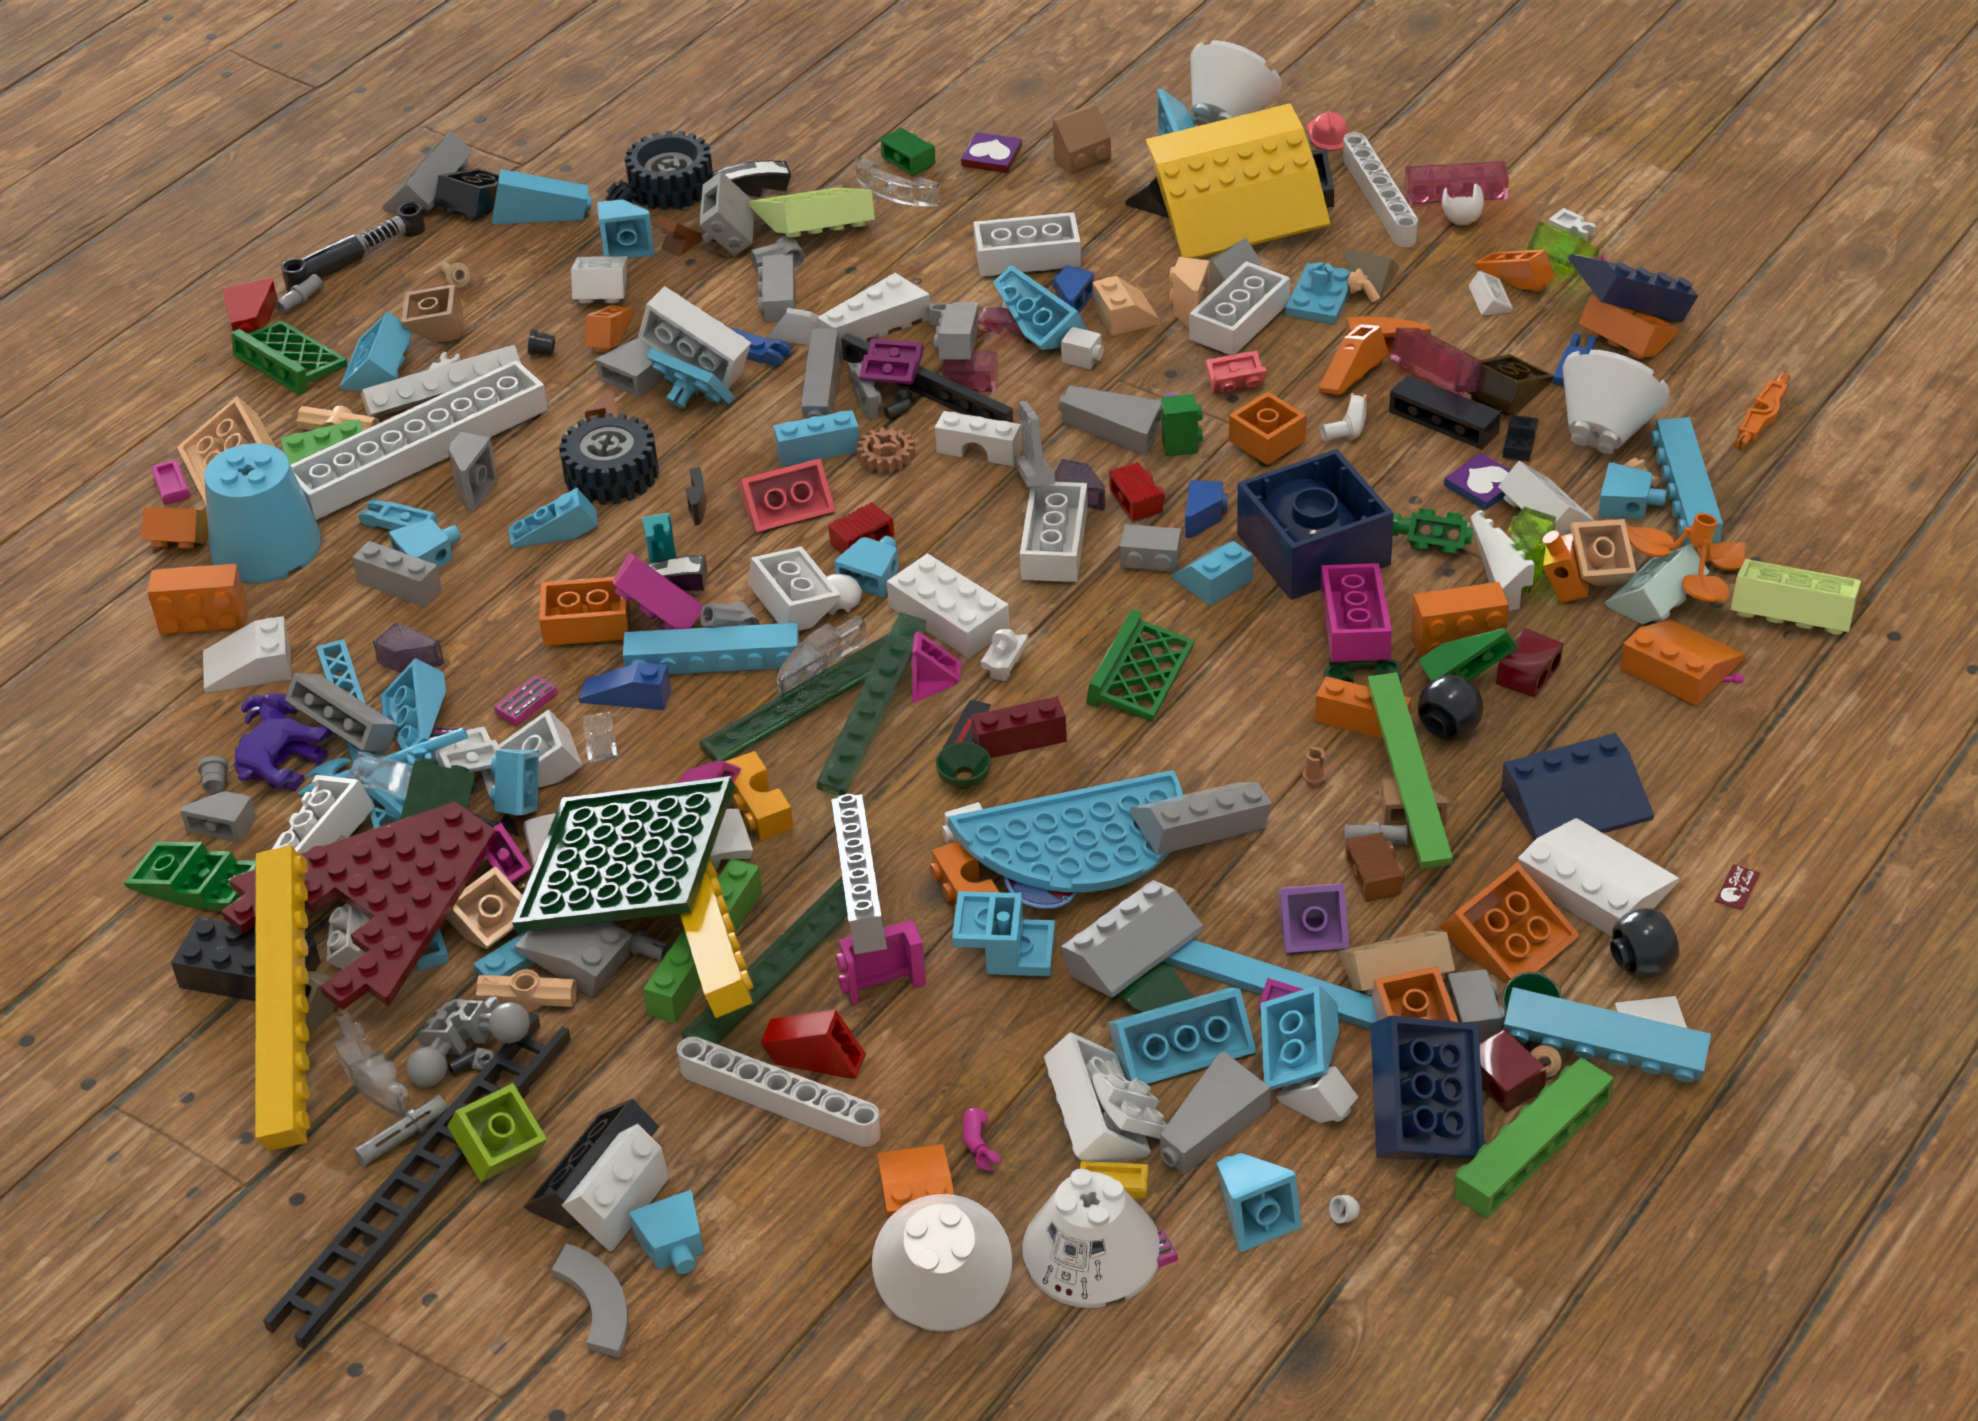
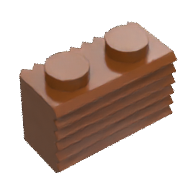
M1383 832L1346 839L1345 858L1364 900L1369 902L1370 900L1374 901L1376 898L1398 896L1401 893V883L1405 881V871L1403 865L1395 861L1393 844L1391 841H1385Z

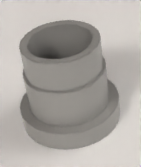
M208 756L198 762V772L201 775L204 791L217 793L225 788L226 774L228 772V762L226 759L219 756Z

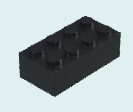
M197 917L171 961L179 988L256 1001V927L254 926L242 934L226 921ZM305 935L308 945L305 967L307 971L316 972L321 961L313 936Z

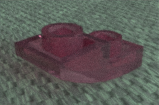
M985 307L977 321L986 330L999 335L1005 327L1014 335L1025 338L1013 315L1007 308Z

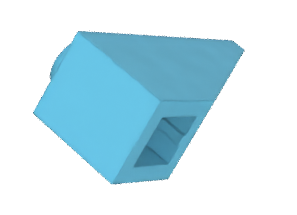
M575 488L508 527L510 545L513 548L576 539L598 526L596 508L578 488Z

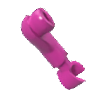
M969 1108L963 1114L962 1141L976 1157V1165L979 1169L995 1171L989 1164V1161L1001 1163L1000 1157L995 1151L988 1150V1145L981 1138V1127L985 1126L988 1115L983 1109Z

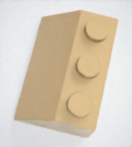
M1427 931L1338 951L1353 989L1364 991L1366 995L1373 994L1374 979L1438 966L1442 979H1445L1446 972L1455 971L1447 932Z

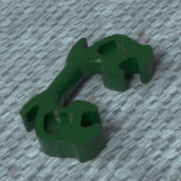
M1330 658L1329 666L1324 670V679L1327 676L1354 683V674L1350 670L1371 668L1374 669L1373 676L1397 672L1401 683V664L1399 661L1391 658L1390 660L1331 662Z

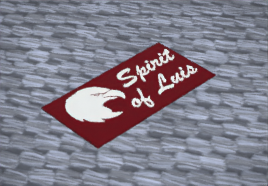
M1733 864L1715 901L1743 910L1760 872Z

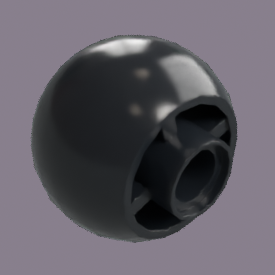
M1443 675L1429 682L1422 690L1417 705L1419 718L1425 728L1431 734L1445 740L1461 739L1472 733L1480 723L1484 709L1483 700L1478 690L1469 681L1456 675Z
M1653 908L1631 910L1624 914L1612 929V941L1610 942L1612 956L1617 965L1625 968L1632 976L1638 978L1661 976L1668 972L1679 958L1677 936L1668 918L1661 911Z

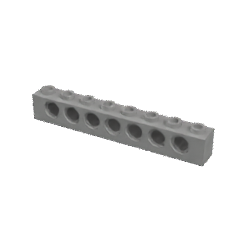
M862 794L842 795L837 799H832L848 919L854 953L856 955L887 949L863 797Z

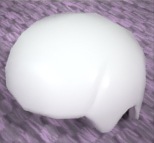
M833 574L827 576L841 594L840 600L827 613L833 615L838 609H845L846 612H850L861 600L862 589L859 583L849 575Z

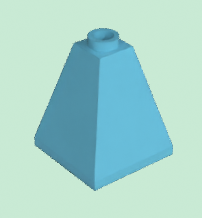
M1243 1153L1226 1156L1217 1162L1220 1188L1237 1248L1240 1252L1302 1228L1296 1174L1292 1170Z

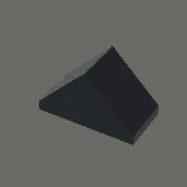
M1156 176L1137 188L1125 201L1127 206L1169 218Z

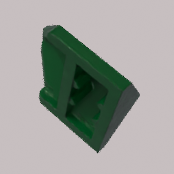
M1163 964L1156 965L1120 992L1121 999L1134 1010L1141 1013L1194 998L1172 966Z

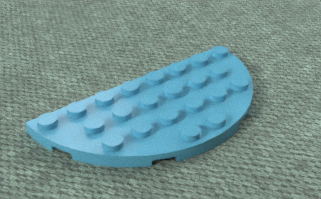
M1174 770L948 816L947 826L962 847L975 859L1011 880L1045 890L1094 892L1122 886L1137 880L1152 871L1168 856L1170 852L1156 855L1129 811L1130 807L1181 796L1183 793Z

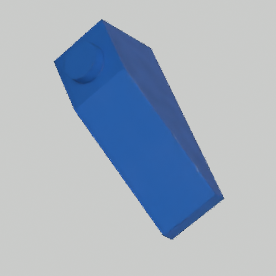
M639 662L587 678L579 696V703L665 710L671 693L668 666Z

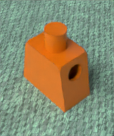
M1558 531L1547 533L1543 537V542L1546 545L1543 567L1560 603L1563 604L1588 597L1590 583L1581 578L1572 533L1560 536Z

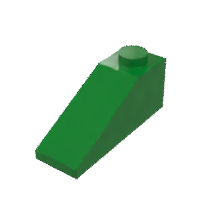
M1504 628L1442 643L1418 660L1431 681L1443 675H1456L1470 681L1519 647Z

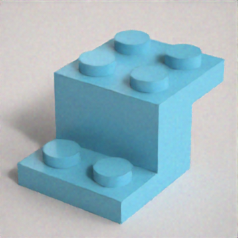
M958 891L952 936L953 947L985 948L987 974L1051 976L1055 920L1023 919L1022 893Z

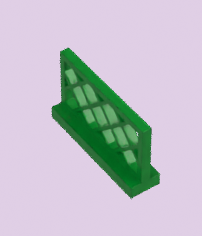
M282 320L248 334L240 329L231 332L232 351L235 357L298 395L307 391L306 383L348 366L345 357ZM303 360L317 361V362H303Z
M1131 609L1089 683L1086 704L1097 707L1099 702H1103L1153 722L1191 652L1195 640L1141 620L1142 612ZM1146 632L1154 635L1156 640L1145 642L1141 634ZM1177 644L1184 647V649L1172 652L1168 645ZM1161 647L1165 654L1153 656L1149 649ZM1143 651L1146 658L1134 660L1131 653ZM1169 661L1173 668L1162 671L1158 663ZM1151 665L1155 673L1143 675L1139 668ZM1132 669L1136 677L1124 679L1120 672ZM1159 680L1163 687L1151 690L1147 682ZM1140 684L1144 692L1132 694L1129 686ZM1121 688L1125 696L1116 697L1109 694V691ZM1149 699L1152 704L1151 710L1138 705L1137 701Z

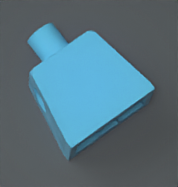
M1609 462L1601 492L1598 517L1645 518L1648 505L1665 506L1667 490L1651 488L1652 474L1650 472Z
M430 519L388 532L392 549L436 564L438 569L452 561L453 555L450 545L461 540L460 532L455 525L441 530Z
M884 536L880 541L866 537L860 538L834 561L835 573L853 577L859 583L862 591L883 598L887 593V581L897 574L899 568L898 550L896 549L897 544L895 540L889 536Z
M691 1190L629 1211L634 1237L656 1268L663 1269L674 1265L679 1274L689 1273L695 1268L696 1262L694 1257L700 1256L704 1251Z

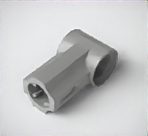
M786 236L778 239L776 244L754 249L750 252L756 272H758V267L763 266V256L793 254L794 267L802 264L805 258L804 252L796 239Z
M741 601L733 602L730 605L710 602L708 605H703L700 612V623L704 628L760 625L757 617Z

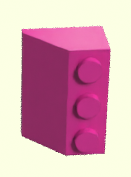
M631 552L626 556L612 582L618 587L615 592L628 602L631 598L641 604L638 609L650 618H653L655 614L664 620L662 626L667 630L690 629L699 617L703 607L698 600Z

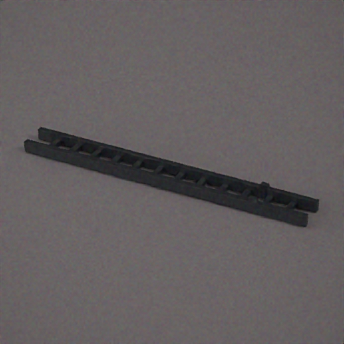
M531 1013L529 1016L530 1027L528 1033L520 1041L510 1044L505 1043L267 1314L263 1319L266 1330L274 1333L294 1309L305 1315L308 1314L311 1317L294 1335L297 1346L305 1349L467 1161L459 1146L447 1160L431 1153L443 1138L458 1145L447 1127L455 1111L475 1102L483 1092L489 1095L502 1089L494 1085L499 1079V1074L502 1070L518 1076L513 1083L521 1097L525 1098L532 1084L571 1040L569 1029L562 1026L546 1045L530 1039L541 1027L539 1015ZM522 1048L538 1054L526 1068L511 1061ZM422 1162L438 1169L426 1184L411 1177ZM402 1185L417 1192L416 1196L405 1208L390 1201ZM381 1209L396 1216V1219L384 1232L368 1225ZM359 1234L376 1241L363 1257L347 1249ZM338 1258L354 1265L342 1281L325 1274ZM317 1283L332 1290V1293L319 1307L304 1300V1297Z

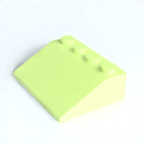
M829 188L749 201V206L776 233H785L786 237L801 236L800 231H807L808 234L822 233V228L829 227V230L844 229V224L850 223L851 227L865 226L866 221L875 220L871 189Z
M1745 559L1736 578L1731 610L1737 611V615L1742 617L1766 616L1767 621L1774 623H1783L1784 620L1796 622L1795 625L1801 628L1812 629L1813 626L1824 627L1828 633L1843 634V631L1849 632L1861 580Z

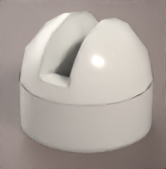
M1338 1195L1331 1199L1329 1212L1331 1218L1336 1223H1349L1359 1215L1360 1206L1352 1196Z

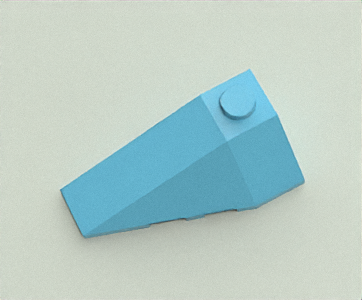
M416 658L381 694L382 714L397 724L395 733L398 735L397 741L402 750L428 741L446 693L444 672Z

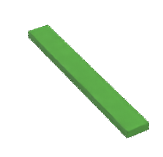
M1398 673L1368 676L1367 685L1420 867L1424 869L1452 865L1453 857Z

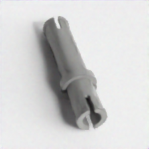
M437 1095L418 1109H410L405 1113L406 1116L381 1131L361 1146L354 1148L353 1151L357 1159L366 1167L370 1162L395 1148L414 1134L420 1135L425 1132V1127L439 1119L448 1109V1106L443 1098ZM425 1114H427V1116H425L424 1118H422V1119H420L419 1121L415 1122L416 1120H418L419 1118H421L422 1116H424ZM398 1133L396 1136H394L393 1138L389 1139L388 1141H386L385 1143H383V1144L380 1145L379 1147H376L377 1145H379L380 1143H382V1142L385 1141L386 1139H388V1138H390L391 1136H393L394 1134Z

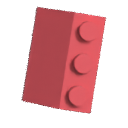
M821 458L743 478L737 483L744 510L756 533L835 512Z

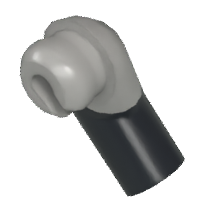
M473 1047L448 1061V1069L453 1076L467 1069L482 1070L495 1056V1053L489 1049Z

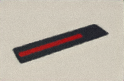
M970 700L942 749L958 742H972L971 715L989 711L991 704Z

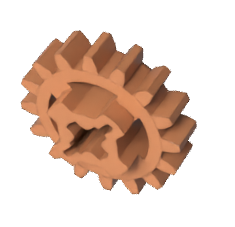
M880 427L879 432L870 430V436L862 435V441L857 442V458L860 460L862 467L868 465V471H872L875 468L878 469L879 474L883 470L893 473L894 468L901 471L903 470V464L910 466L911 459H915V440H912L911 434L905 435L904 429L896 432L894 427L886 431L883 427Z

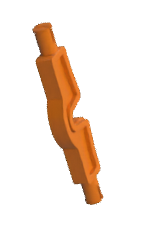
M1784 372L1780 373L1776 381L1770 380L1756 397L1755 408L1748 409L1738 429V439L1735 442L1737 449L1741 447V450H1744L1749 441L1756 442L1764 428L1772 425L1778 419L1780 403L1786 396L1787 383L1790 380V376L1787 373L1785 375Z

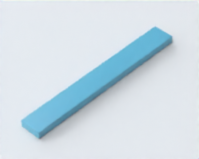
M1191 939L1162 961L1164 964L1260 995L1263 993L1267 978L1302 989L1320 985L1337 1002L1338 1020L1371 1030V1023L1379 1021L1372 1002V996Z

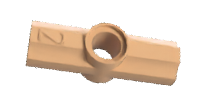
M301 406L296 420L298 428L304 430H315L320 427H328L345 421L360 419L364 431L380 423L379 418L353 414L350 409L344 406H336L332 411Z
M529 969L520 970L512 976L479 975L476 998L477 1001L485 1002L489 997L495 996L499 1004L513 1002L521 1005L527 1012L535 1011L541 1005L572 1007L575 1006L577 999L576 979L542 978L536 972Z

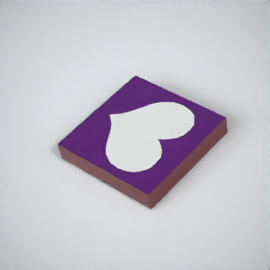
M976 132L961 158V166L1008 173L1022 148V139Z

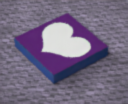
M1479 453L1444 478V486L1487 510L1506 495L1498 486L1511 469L1483 453Z

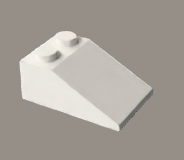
M628 256L577 257L571 268L572 299H579V303H593L594 299H604L605 303H618L620 299H624Z
M284 616L253 621L203 651L205 693L292 680L290 639Z
M549 709L499 744L500 749L539 750L538 788L559 783L582 766L569 729ZM491 768L481 770L489 796L492 786H495V774L492 773Z

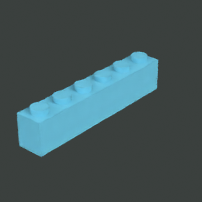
M1690 417L1657 419L1656 429L1651 431V445L1656 447L1657 464L1662 465L1661 477L1663 482H1667V498L1672 500L1673 518L1678 519V535L1681 536L1684 533L1685 527H1692L1696 514L1706 513L1718 520L1711 543H1720L1723 522ZM1689 536L1684 540L1685 546L1690 544Z
M798 623L624 632V666L639 662L664 664L668 666L669 675L800 667Z
M1512 987L1503 1030L1509 1032L1519 1043L1532 1041L1554 1047L1558 1051L1561 1049L1574 1051L1576 1056L1586 1059H1592L1594 1056L1607 1059L1608 1063L1615 1066L1624 1067L1629 1064L1641 1067L1640 1069L1643 1072L1649 1074H1660V1072L1674 1075L1675 1079L1682 1082L1700 1081L1704 1072L1711 1038L1710 1033Z

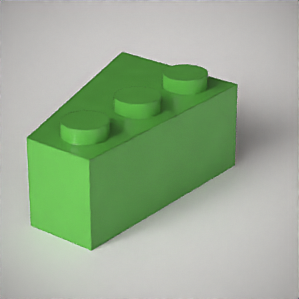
M360 419L345 421L333 426L320 427L299 434L294 433L282 437L280 440L283 452L291 465L362 432L363 428Z

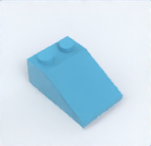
M1320 985L1260 1003L1264 1083L1271 1087V1090L1327 1074L1339 1033L1337 1002Z

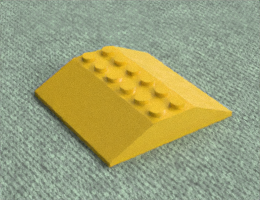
M1291 103L1146 139L1181 257L1199 259L1215 255L1244 238L1248 240L1250 245H1255L1331 226L1317 167L1304 128Z

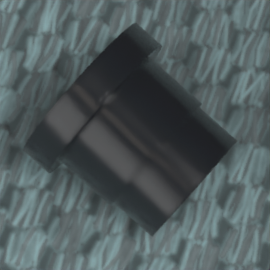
M531 329L528 341V354L552 355L555 347V336L540 333L538 329Z

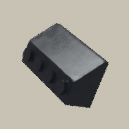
M634 1099L599 1112L524 1207L529 1212L565 1228L579 1225L580 1223L561 1205L620 1132L636 1124H639L652 1137L659 1126Z

